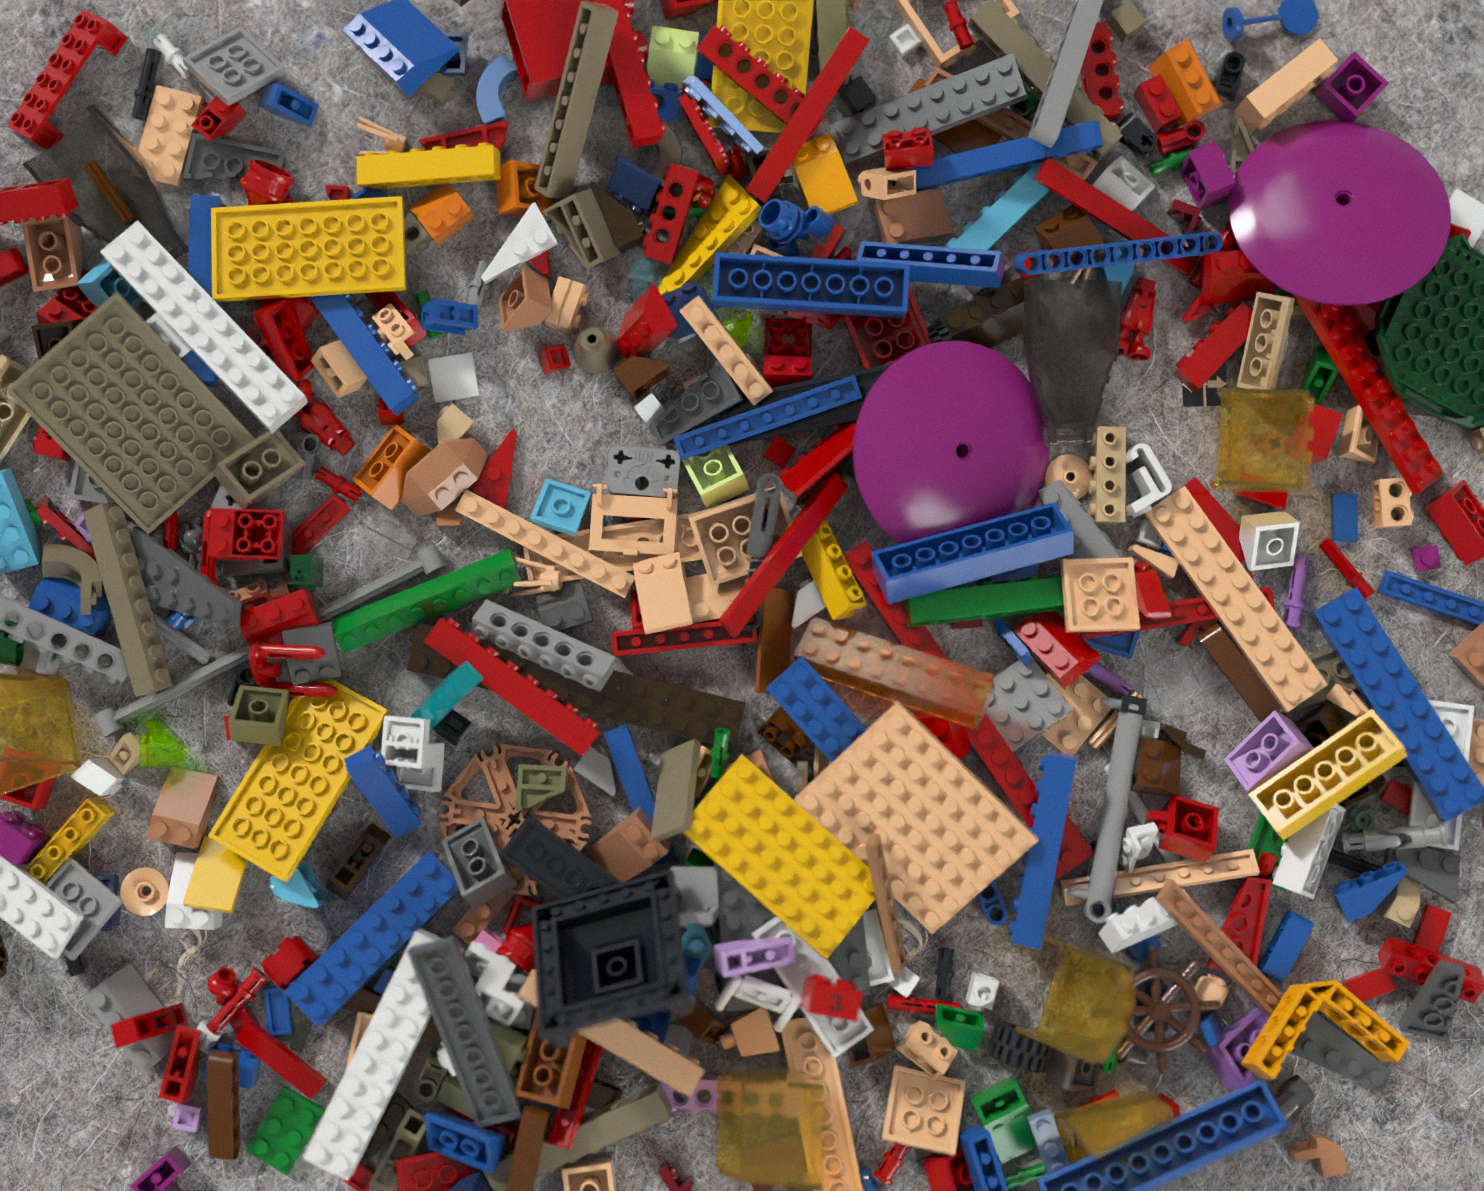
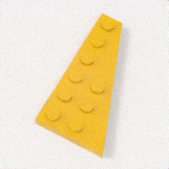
M730 174L659 284L658 289L661 295L681 287L684 283L694 280L697 282L715 263V252L724 253L759 216L762 207Z

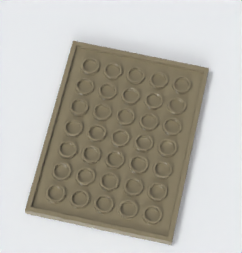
M119 292L112 295L6 389L25 411L147 534H150L214 477L213 474L219 462L257 439Z

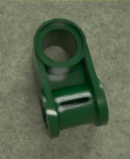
M4 620V623L7 626H14L18 623V620ZM0 629V664L19 667L24 657L25 639L23 643L9 638V632Z

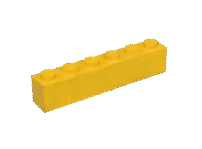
M479 143L476 147L460 144L452 149L436 146L428 151L413 148L410 149V152L404 153L398 150L387 151V154L380 155L376 152H367L365 156H356L357 185L363 189H390L501 180L500 151L491 143Z

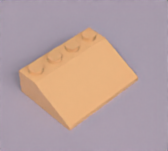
M776 486L765 489V491L768 493L773 492ZM782 490L772 548L792 523ZM756 493L688 515L711 586L748 574L747 570H749L750 565L748 560L751 559V556L746 553ZM767 497L764 506L763 522H766L769 498ZM800 551L796 558L803 556L802 551Z

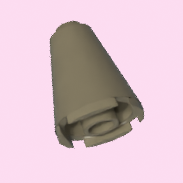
M591 327L582 331L573 345L574 359L579 367L592 374L606 373L612 369L620 355L616 336L611 331L602 327Z

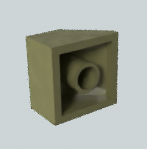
M240 685L228 721L231 741L280 746L286 727L289 690Z

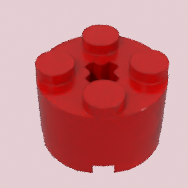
M294 936L292 939L289 937L285 938L278 945L280 950L274 956L269 955L261 963L265 974L283 992L291 986L290 983L295 982L320 957L301 936Z

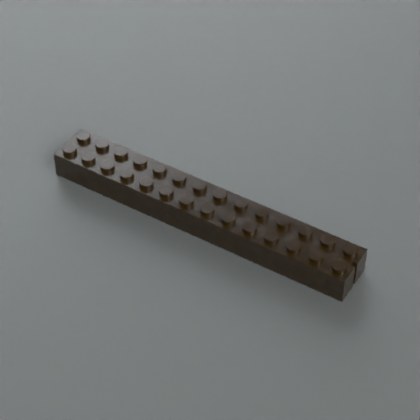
M418 623L406 670L446 679L458 666L424 642L434 627ZM481 639L479 643L486 649L488 646L493 647L501 653L499 656L501 660L506 663L508 660L512 661L521 668L518 671L525 677L530 674L540 682L538 685L544 691H547L548 688L560 696L558 701L565 706L567 703H570L579 712L689 739H696L710 744H714L715 729L725 728L730 731L728 748L735 749L740 729L735 727V725L742 721L746 702L613 670L612 675L602 690L597 691L571 678H566L551 669H546L531 660L521 658L511 651L501 649L491 642ZM479 682L478 685L476 686V687H480V688H484V689L490 690L489 688H487L485 685H483V684L480 683V682Z

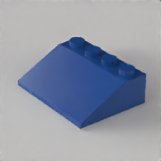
M392 0L362 12L342 29L352 44L407 97H410L460 50L453 41L408 0Z

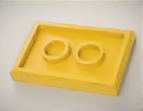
M204 836L183 905L232 914L249 860L214 839Z

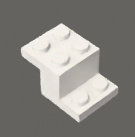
M384 715L381 753L385 758V765L397 766L396 775L399 785L404 784L407 789L441 792L445 743L429 742L430 719Z
M472 941L464 955V959L470 974L479 979L475 987L486 1015L509 1027L524 1004V1001L520 1000L515 993L503 990L516 965L511 963L509 958L493 953L486 945Z

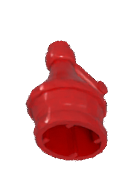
M251 159L249 170L240 179V184L248 200V206L294 203V199L289 194L290 185L295 181V177L274 164L259 159Z
M517 894L513 897V902L503 927V933L506 937L502 946L497 948L496 953L509 958L511 963L516 965L515 968L529 976L531 971L535 970L532 921L516 927L514 925L521 905L531 908L544 903L522 894Z

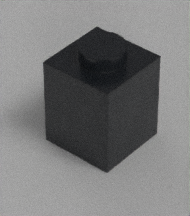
M860 75L841 88L840 98L853 115L875 106L877 97Z

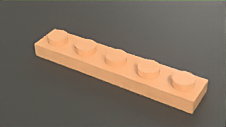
M700 295L680 309L681 314L753 405H756L773 392L768 382Z

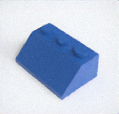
M45 577L36 587L28 608L95 636H105L112 618L104 585H102V597H97V604L91 605V615H81V590L74 582L64 578Z
M429 1112L425 1115L429 1150L491 1174L507 1152L506 1135L498 1131H492L484 1127L477 1128L476 1123L468 1122L456 1115L444 1112Z

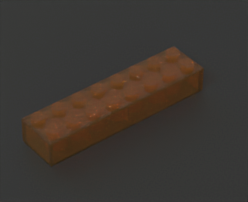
M813 616L794 653V662L803 656L823 679L895 703L899 701L904 706L976 730L979 729L995 688V675Z

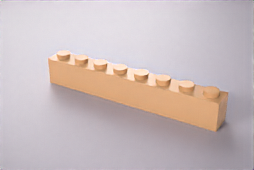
M532 970L517 997L537 1008L535 970ZM627 1018L624 1021L615 1020L611 1023L576 1031L684 1096L691 1097L705 1071L699 1067L700 1062L689 1055L686 1058L678 1054V1048L669 1043H666L665 1046L657 1042L658 1036L649 1031H645V1033L640 1032L636 1029L638 1025Z

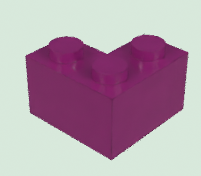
M175 1146L135 1180L130 1187L133 1191H182L174 1182V1179L191 1165V1162Z

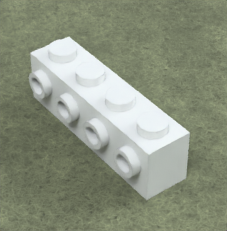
M1151 897L1142 906L1137 907V905H1133L1121 915L1114 913L1105 920L1106 924L1099 932V935L1113 954L1178 925V923L1155 900V897Z

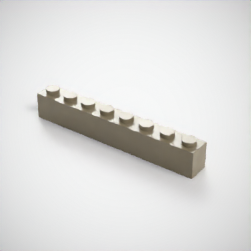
M581 0L534 188L548 198L565 199L571 196L619 13V11L603 3Z
M989 0L970 17L968 27L998 59L1012 53L1014 54L1023 85L1040 102L1054 59L1049 54L1042 52L1037 41L1031 36L1028 37L1022 31L1020 23L1015 19L1012 20L1000 3ZM1075 86L1062 126L1066 128L1091 121H1099L1104 146L1087 151L1098 162L1119 142L1123 135L1114 122L1108 121L1104 116L1103 110L1088 100L1086 92Z
M116 502L101 503L84 511L83 514L134 695L137 697L153 694L172 687L173 684L124 511Z
M660 1081L583 1115L571 1151L546 1143L550 1130L545 1132L535 1180L541 1174L546 1172L551 1174L557 1171L560 1166L568 1162L569 1164L576 1163L586 1154H596L604 1146L611 1143L616 1145L631 1134L639 1135L649 1126L654 1124L661 1125L668 1121L673 1106ZM516 1146L507 1149L506 1154L492 1174L483 1170L493 1191L507 1190Z

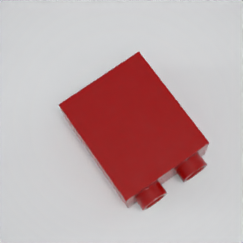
M502 0L500 16L527 102L558 96L581 0ZM623 0L624 6H628L630 16L634 14L633 0ZM640 30L636 31V45L638 51L641 50L645 60L648 57V49L645 36ZM606 63L600 86L612 84Z

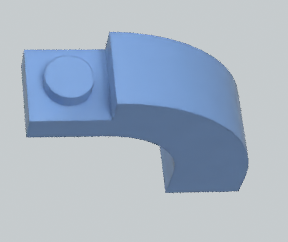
M506 54L489 64L480 77L477 86V107L484 125L507 120L501 105V94L504 87L510 81L518 78L519 75L514 59L509 62Z

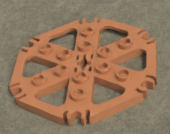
M499 744L501 754L499 747L493 745L494 754L489 757L486 750H481V753H476L444 794V798H451L452 801H441L442 805L449 807L447 814H439L440 818L449 819L448 822L439 821L445 838L455 833L459 825H469L484 817L489 827L492 828L491 831L501 850H503L514 835L513 833L520 827L529 813L557 835L568 839L571 845L581 852L589 841H581L580 837H591V834H585L582 831L584 825L593 824L590 820H583V817H593L572 765L568 769L567 783L577 804L575 813L563 814L539 810L546 801L522 812L515 811L517 785L509 767V760L514 756L538 759L541 765L558 766L556 763L560 757L558 753H555L549 761L551 754L555 751ZM565 761L562 766L569 767L570 763ZM483 771L485 773L496 804L468 801L462 797V790L476 772ZM520 813L519 820L521 823H515L511 826L512 818L510 816ZM522 872L524 877L522 882L506 891L508 893L533 896L530 891L531 885L532 892L535 895L540 894L538 890L539 883L524 872Z

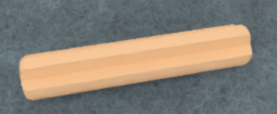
M1134 691V692H1132V693L1130 694L1131 696H1136V697H1141V698H1143V697H1142L1139 693H1137L1136 691ZM1117 709L1088 740V743L1094 749H1099L1116 731Z

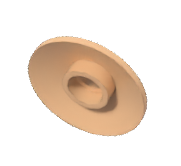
M1070 454L1062 455L1055 458L1048 465L1045 484L1048 486L1058 480H1062L1074 496L1080 499L1089 491L1088 486L1089 480H1092V472L1089 470V465L1082 458ZM1067 473H1072L1074 475L1073 481L1067 480Z
M150 867L138 868L131 871L124 878L120 889L121 899L124 901V906L131 913L139 916H149L157 913L165 906L169 884L165 876L158 870ZM146 886L151 888L150 895H147L144 891Z

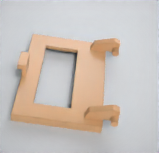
M593 484V489H597V494H593L590 551L621 552L623 555L636 556L638 554L668 555L675 552L678 499H673V494H678V489L663 488V493H667V498L602 494L603 489L607 490L608 485ZM603 515L664 519L663 543L602 539Z

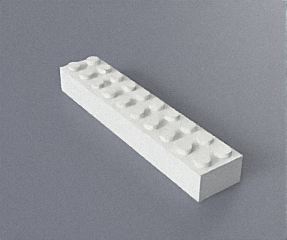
M136 221L100 251L112 268L155 312H158L202 362L271 434L308 403L305 395L139 221Z
M422 928L415 931L303 1156V1159L346 1181L354 1174L432 1016L407 951L410 947L442 938Z

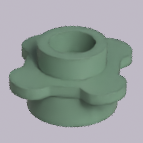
M1353 808L1350 811L1352 816L1350 828L1352 831L1358 832L1359 830L1374 829L1375 819L1372 809L1359 810L1358 808Z

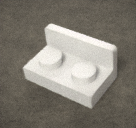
M1155 822L1127 828L1122 839L1118 859L1120 865L1124 866L1127 873L1133 871L1136 860H1142L1149 856L1158 832Z

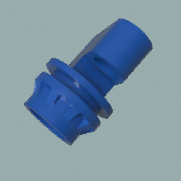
M779 199L768 201L759 214V224L764 228L766 235L770 237L768 242L769 250L785 257H795L799 254L798 244L795 242L797 238L807 241L810 238L807 232H810L820 239L832 229L834 224L833 217L818 206H812L803 212L796 204Z

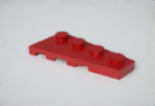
M1248 876L1242 880L1221 931L1257 967L1272 880L1266 877ZM1209 956L1206 966L1211 969L1222 970Z

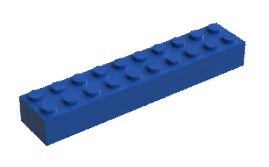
M1357 587L1309 613L1370 710L1373 709L1404 746L1408 756L1403 758L1402 762L1439 821L1448 822L1484 802V787Z
M1261 1079L1037 1180L1038 1186L1041 1191H1153L1286 1131L1288 1124L1264 1080Z

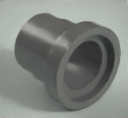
M1133 1047L1122 1060H1118V1064L1123 1067L1132 1066L1142 1069L1147 1062V1052Z

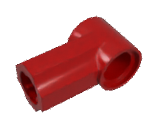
M1195 119L1190 120L1186 125L1157 134L1158 141L1156 147L1158 152L1162 156L1185 147L1197 146L1205 134V126L1201 121ZM1188 130H1193V131H1195L1196 134H1197V137H1191V136H1189V134L1187 133V131H1188Z

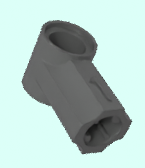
M297 431L291 436L290 445L305 461L306 465L291 476V478L312 480L315 454L320 450L321 441L317 435ZM307 439V444L304 447V441Z
M1294 1075L1283 1084V1090L1274 1097V1100L1284 1119H1286L1297 1108H1304L1314 1100L1315 1093L1299 1075Z

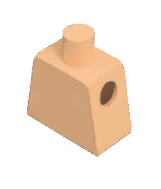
M885 167L862 171L858 177L861 194L881 200L916 194V170H885ZM888 180L897 182L894 186H892L889 184Z
M765 1007L752 1008L733 1018L730 1022L733 1032L720 1036L724 1050L738 1046L742 1057L780 1050L768 1009Z

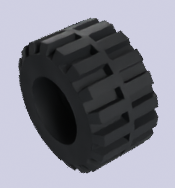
M996 1022L987 1053L994 1059L1009 1066L1032 1073H1045L1054 1042L1047 1036L1034 1030L1008 1022Z

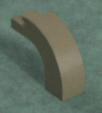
M665 123V133L659 143H654L660 153V158L652 172V175L661 179L662 189L666 180H663L666 166H670L672 162L682 164L678 140ZM674 183L672 185V192L675 190L678 183Z
M44 543L42 577L64 578L78 585L81 590V615H91V605H96L97 597H102V578L98 564L88 554L74 547Z
M410 1108L408 1109L389 1149L369 1182L370 1186L379 1191H394L397 1185L395 1159L414 1155L426 1132L425 1116Z

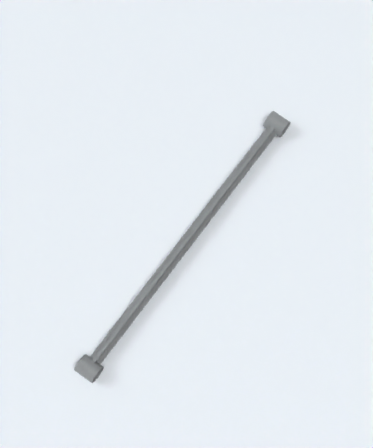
M436 545L428 546L417 552L418 559L319 608L318 612L322 623L422 572H425L428 576L445 568L446 565ZM249 645L172 682V687L148 694L117 711L115 707H110L94 715V718L103 737L107 738L125 729L123 723L248 661Z

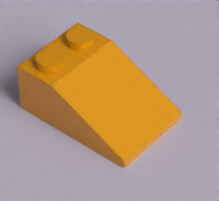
M828 133L805 142L791 163L790 170L808 208L818 206L830 215L858 204L851 181L831 134Z

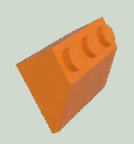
M1188 38L1167 50L1148 67L1153 77L1158 74L1162 75L1182 113L1181 118L1177 122L1179 127L1186 125L1190 120H1198L1224 105L1193 44Z
M394 424L352 480L369 495L392 510L401 501L407 471L431 450Z

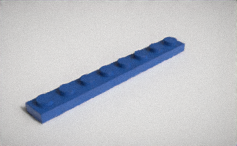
M852 375L673 437L680 459L683 460L863 398L856 375Z

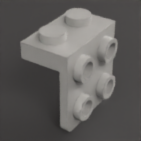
M33 623L28 627V634L30 636L36 637L42 632V627L39 623ZM61 633L55 634L51 639L52 645L55 647L62 646L65 643V636ZM25 640L24 657L19 667L36 670L37 673L56 675L60 665V660L55 658L57 653L47 650L45 654L32 648L34 643Z
M673 866L671 869L675 874L676 884L682 894L678 904L680 925L697 923L699 927L710 926L719 917L717 869L715 867Z

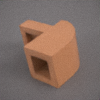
M1308 1132L1310 1142L1300 1140L1294 1142L1292 1146H1287L1288 1156L1295 1162L1314 1159L1316 1171L1323 1177L1348 1173L1341 1148L1321 1133Z

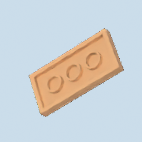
M156 85L132 171L134 177L180 188L192 135L196 132L191 124L201 114L204 103L202 96Z

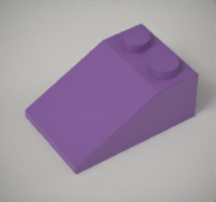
M1259 1007L1224 1028L1218 1045L1209 1046L1207 1042L1205 1043L1208 1051L1204 1055L1226 1090L1243 1088L1256 1078L1241 1062L1269 1019Z

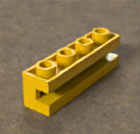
M823 521L801 550L802 557L832 619L850 618L855 614L854 609L862 608L867 602L827 521Z
M98 797L87 798L25 870L42 884L46 885L69 857L76 858L115 812Z

